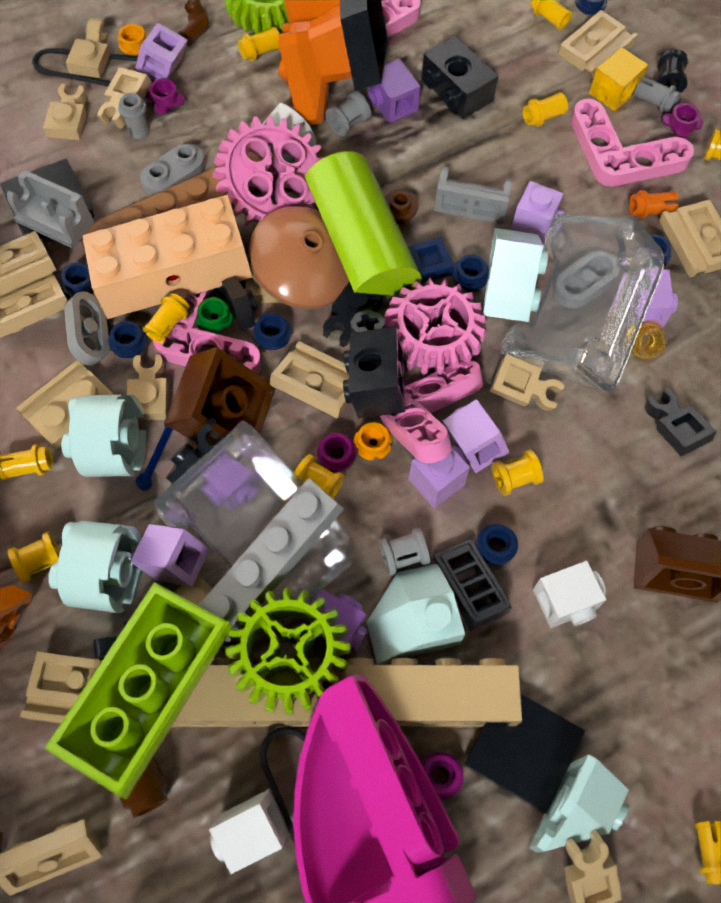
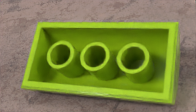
M344 151L326 156L315 163L304 177L355 293L399 296L402 287L411 290L415 280L421 284V274L368 160L360 153Z
M154 582L44 749L118 796L128 799L233 628L232 625L219 616Z

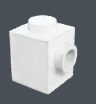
M588 561L540 578L533 589L550 628L568 621H572L574 626L584 624L598 616L596 610L606 601L604 582L598 572L592 571Z
M270 789L221 813L209 829L212 850L219 861H225L230 874L282 849L289 836L287 826Z

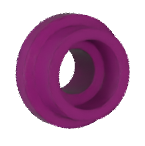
M330 434L319 442L317 446V460L320 465L331 472L346 471L356 460V446L349 437L343 434ZM334 450H339L344 455L340 459H333L329 454Z
M435 752L428 755L421 762L440 800L450 799L459 792L463 784L464 774L459 761L454 756L445 752ZM443 768L448 773V782L445 785H437L433 781L432 772L434 769Z

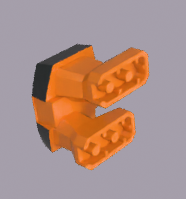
M284 0L289 23L282 24L284 33L278 34L279 49L294 109L309 125L321 124L326 118L329 82L352 79L354 90L381 83L388 44L381 0Z

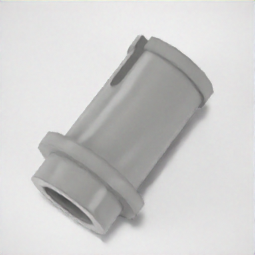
M646 76L641 78L634 91V97L660 107V112H672L681 95L680 92L676 91V86L672 85L669 88L648 79Z
M135 93L123 95L118 104V111L125 119L128 135L130 137L133 135V139H143L149 134L150 130L145 117V101Z

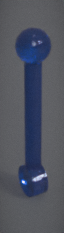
M165 424V429L145 472L138 475L135 480L137 487L142 491H147L153 486L151 476L172 431H174Z

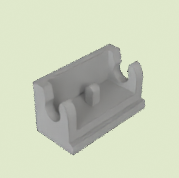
M442 167L436 192L435 212L497 224L504 223L513 179L506 178L503 189L448 179L450 167Z
M23 170L18 175L20 186L23 187L22 197L18 199L17 194L11 191L7 192L8 202L16 214L14 219L17 223L73 249L82 239V235H85L95 223L82 195Z

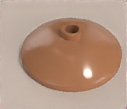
M298 206L280 208L266 215L255 227L249 242V263L256 280L268 294L286 305L300 309H318L335 302L349 283V279L319 211ZM305 242L311 243L314 248L307 246Z

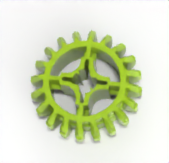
M224 0L229 18L234 20L235 26H242L245 32L254 30L255 34L276 27L278 32L282 34V24L289 23L284 0Z
M286 587L283 590V600L276 601L272 591H268L265 594L267 605L261 607L255 599L249 602L254 613L252 617L242 612H239L236 616L244 629H231L228 635L230 639L240 643L225 649V654L228 658L239 659L228 666V672L231 676L243 675L236 683V688L239 692H245L254 686L249 696V701L253 705H257L265 695L268 696L266 700L267 712L273 713L277 708L278 701L284 700L285 713L292 715L294 712L293 700L301 699L302 707L306 712L310 711L312 704L309 695L315 692L319 699L325 691L322 686L324 683L333 686L341 681L337 675L332 673V670L346 672L348 670V662L337 657L350 653V643L337 641L347 634V627L344 624L332 626L339 618V612L336 609H331L322 614L326 606V600L323 597L317 598L312 605H309L310 594L308 590H302L298 600H293L291 588ZM285 617H296L304 619L311 624L307 626L304 623L296 629H287L281 626L277 620ZM264 629L271 644L266 653L261 656L262 662L253 668V644L258 634ZM322 634L327 644L326 655L322 665L314 673L305 656L310 647L315 644L314 639ZM276 635L280 637L283 643L290 642V646H292L293 642L297 643L295 648L301 666L298 665L294 658L287 659L286 654L283 659L279 658L282 653ZM288 670L296 674L303 682L296 685L281 686L272 684L264 680V678L269 674L274 676L281 671Z

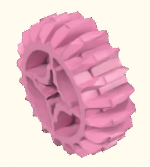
M429 278L426 286H422L415 280L411 290L402 287L399 297H392L389 309H387L384 315L385 328L397 327L404 352V360H407L406 367L409 371L416 366L421 367V373L424 377L429 369L435 370L437 373H443L444 368L448 366L458 370L459 362H469L472 357H476L479 354L481 343L484 342L486 332H484L486 319L484 315H481V303H473L474 297L472 292L461 294L462 288L460 283L454 288H450L446 278L440 285H434L432 279ZM450 315L453 316L460 323L462 329L458 327L457 322L451 319ZM405 324L412 327L411 331L419 336V340H416L408 332Z

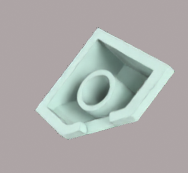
M438 563L397 572L366 623L376 665L390 663L391 660L397 658H410L460 646L465 636L454 593Z
M589 754L570 763L547 813L543 815L528 848L536 853L545 852L566 846V842L570 838H573L576 843L591 839L590 831L595 829L600 836L609 834L611 828L615 831L618 830L628 812L629 806L624 803L629 789L598 759Z

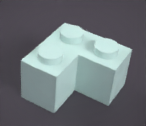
M494 228L488 263L489 273L483 302L484 316L529 322L530 312H537L541 296V289L535 288L538 274H545L548 261V251H545V245L542 244L538 234Z

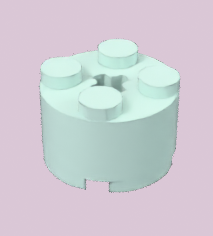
M133 394L72 397L69 401V433H65L62 437L63 455L66 458H72L77 471L84 477L136 475L133 470H141L147 447L146 430H139L137 418H144L143 408L139 399Z
M91 521L68 522L64 526L59 559L50 569L49 585L52 589H58L59 596L66 606L113 613L125 611L121 606L123 603L131 604L133 602L142 577V570L130 562L136 551L135 546H138L142 539L138 529L133 526Z

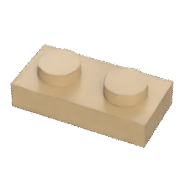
M83 819L76 823L63 824L56 828L54 832L30 842L17 843L0 854V886L11 896L102 858L100 840Z

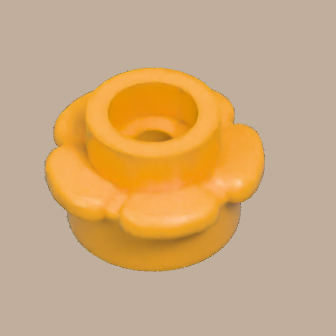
M125 25L118 33V47L125 54L138 56L140 46L148 35L145 34L143 27L140 25Z
M371 422L360 428L359 432L355 434L353 442L359 450L358 454L366 460H374V458L383 459L391 451L392 435L382 424ZM375 440L377 444L371 445L369 442Z

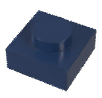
M442 237L408 246L421 274V283L427 282L429 278L434 280L453 274L454 264Z

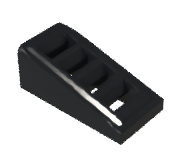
M471 538L433 555L435 562L438 563L454 593L457 606L470 632L509 614L512 606ZM467 553L469 561L451 568L448 561ZM472 568L475 569L476 575L459 582L456 577L457 575ZM482 582L484 589L467 595L464 589ZM489 596L492 603L476 610L473 603Z

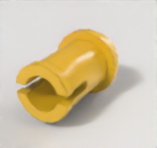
M532 0L531 2L534 15L543 16L556 26L559 31L564 29L572 18L573 12L567 10L556 0Z
M276 27L252 36L243 34L242 39L238 40V48L244 60L250 59L253 62L256 61L259 55L276 49L279 50V32Z
M561 92L539 101L531 99L523 107L524 121L529 126L539 127L545 120L566 114L568 111V101Z
M171 293L168 297L164 296L161 299V307L148 324L143 327V331L147 333L146 335L159 344H164L166 338L178 322L188 317L187 310L189 309V304L175 293Z
M34 444L30 450L5 455L0 454V461H2L0 462V478L2 480L33 473L43 476L48 470L53 469V457L48 446L41 447L39 444Z
M710 821L696 823L695 828L698 833L703 868L699 869L700 875H705L706 885H721V821H714V824L711 825Z

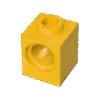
M621 47L596 69L589 94L613 111H616L634 95L636 86L645 75L648 64Z

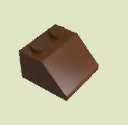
M212 348L189 357L164 424L197 443L198 431L204 422L214 418L217 422L209 431L211 437L222 439L227 433H230L232 435L231 440L234 438L253 455L275 387L220 348Z
M667 526L648 528L637 540L633 588L718 603L721 600V541L712 534L700 533L691 536L677 533L674 528Z

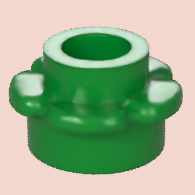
M216 297L207 298L198 306V320L196 322L198 327L205 328V331L216 334L220 333L223 328H228L231 325L233 316L230 313V307L222 299ZM212 316H218L217 319H211Z

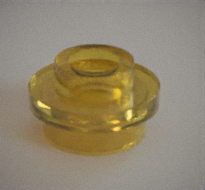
M650 321L636 325L628 337L630 352L635 357L643 360L659 356L667 344L663 328ZM648 334V342L642 346V341Z

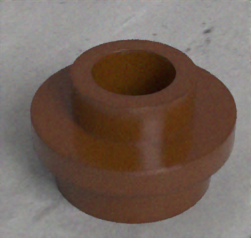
M394 190L385 196L397 224H406L416 215L418 200L411 192Z

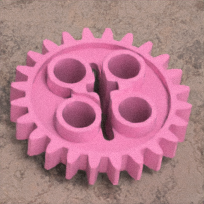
M256 116L251 122V128L244 121H241L237 129L238 132L233 129L229 130L226 137L228 141H221L218 148L221 153H217L214 159V163L219 167L215 168L213 178L222 180L217 184L215 190L219 193L227 192L230 203L235 206L233 211L234 217L239 216L241 213L246 216L244 226L247 227L253 220L257 221L258 224L266 215L280 208L292 206L307 207L314 210L318 208L304 177L315 163L323 159L316 157L321 146L315 145L310 147L308 144L312 137L310 133L303 137L299 136V124L294 126L292 130L287 129L285 118L282 119L279 126H276L272 116H268L265 125H262ZM268 145L273 147V158H271ZM251 152L256 154L260 158V161L255 162L250 160L247 157L246 153ZM281 154L290 155L295 163H288ZM272 162L271 172H267ZM273 178H277L275 184L273 185ZM248 187L258 188L262 192L263 197H255L249 192ZM284 188L294 190L298 198L289 197L285 193ZM272 189L274 194V200L277 205H273L271 203Z

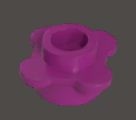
M166 78L157 79L152 82L145 96L147 101L152 102L154 111L158 114H165L175 106H181L185 102L184 95L177 92L175 83Z
M690 103L677 104L671 114L667 113L662 118V123L665 126H669L677 137L684 139L688 138L693 130H700L704 124L702 118H700V111Z

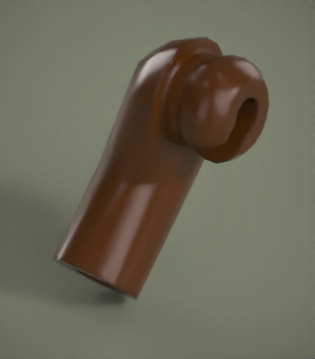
M188 0L184 5V9L188 13L189 23L179 31V35L188 39L186 44L188 46L192 45L208 29L210 24L207 9L201 5L200 0Z

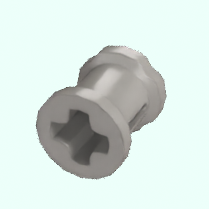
M353 91L347 96V100L337 107L330 106L326 110L325 115L331 129L342 137L348 134L349 128L354 124L368 119L371 116V110L364 96L357 91Z
M419 527L412 529L409 535L387 541L386 538L379 539L381 556L389 576L396 574L397 569L418 562H421L423 565L430 563L428 547Z

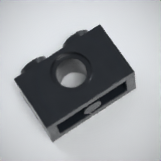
M455 35L424 53L421 79L429 89H433L444 100L448 108L454 110L462 119L467 118L494 101L498 75Z
M397 327L350 333V350L344 351L345 368L349 374V379L343 381L346 403L353 404L358 419L405 412L404 352Z

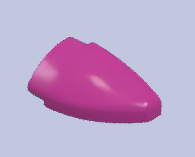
M359 674L351 675L327 688L318 700L307 729L299 758L295 786L294 841L296 861L305 903H471L477 898V894L458 853L444 858L443 855L460 845V837L406 736L373 685L365 676Z

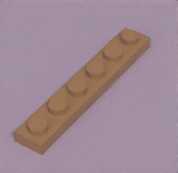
M270 150L271 158H273V153ZM251 152L246 153L247 157L250 160L255 162L260 161V158L256 154ZM272 162L267 172H271ZM219 166L95 221L86 234L227 195V192L219 193L215 190L217 184L222 181L213 178L214 170ZM248 187L250 193L258 189L256 187ZM82 237V239L80 240V242H81L82 246L84 247V241H83V237Z

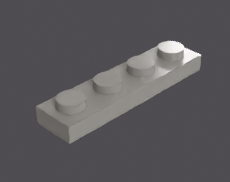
M308 478L198 606L228 621L232 625V629H241L243 626L236 618L238 613L242 612L251 617L254 613L249 602L255 599L262 605L266 600V592L274 591L344 508L319 485ZM227 636V638L225 639V641H226V642H230V641H231L230 637Z

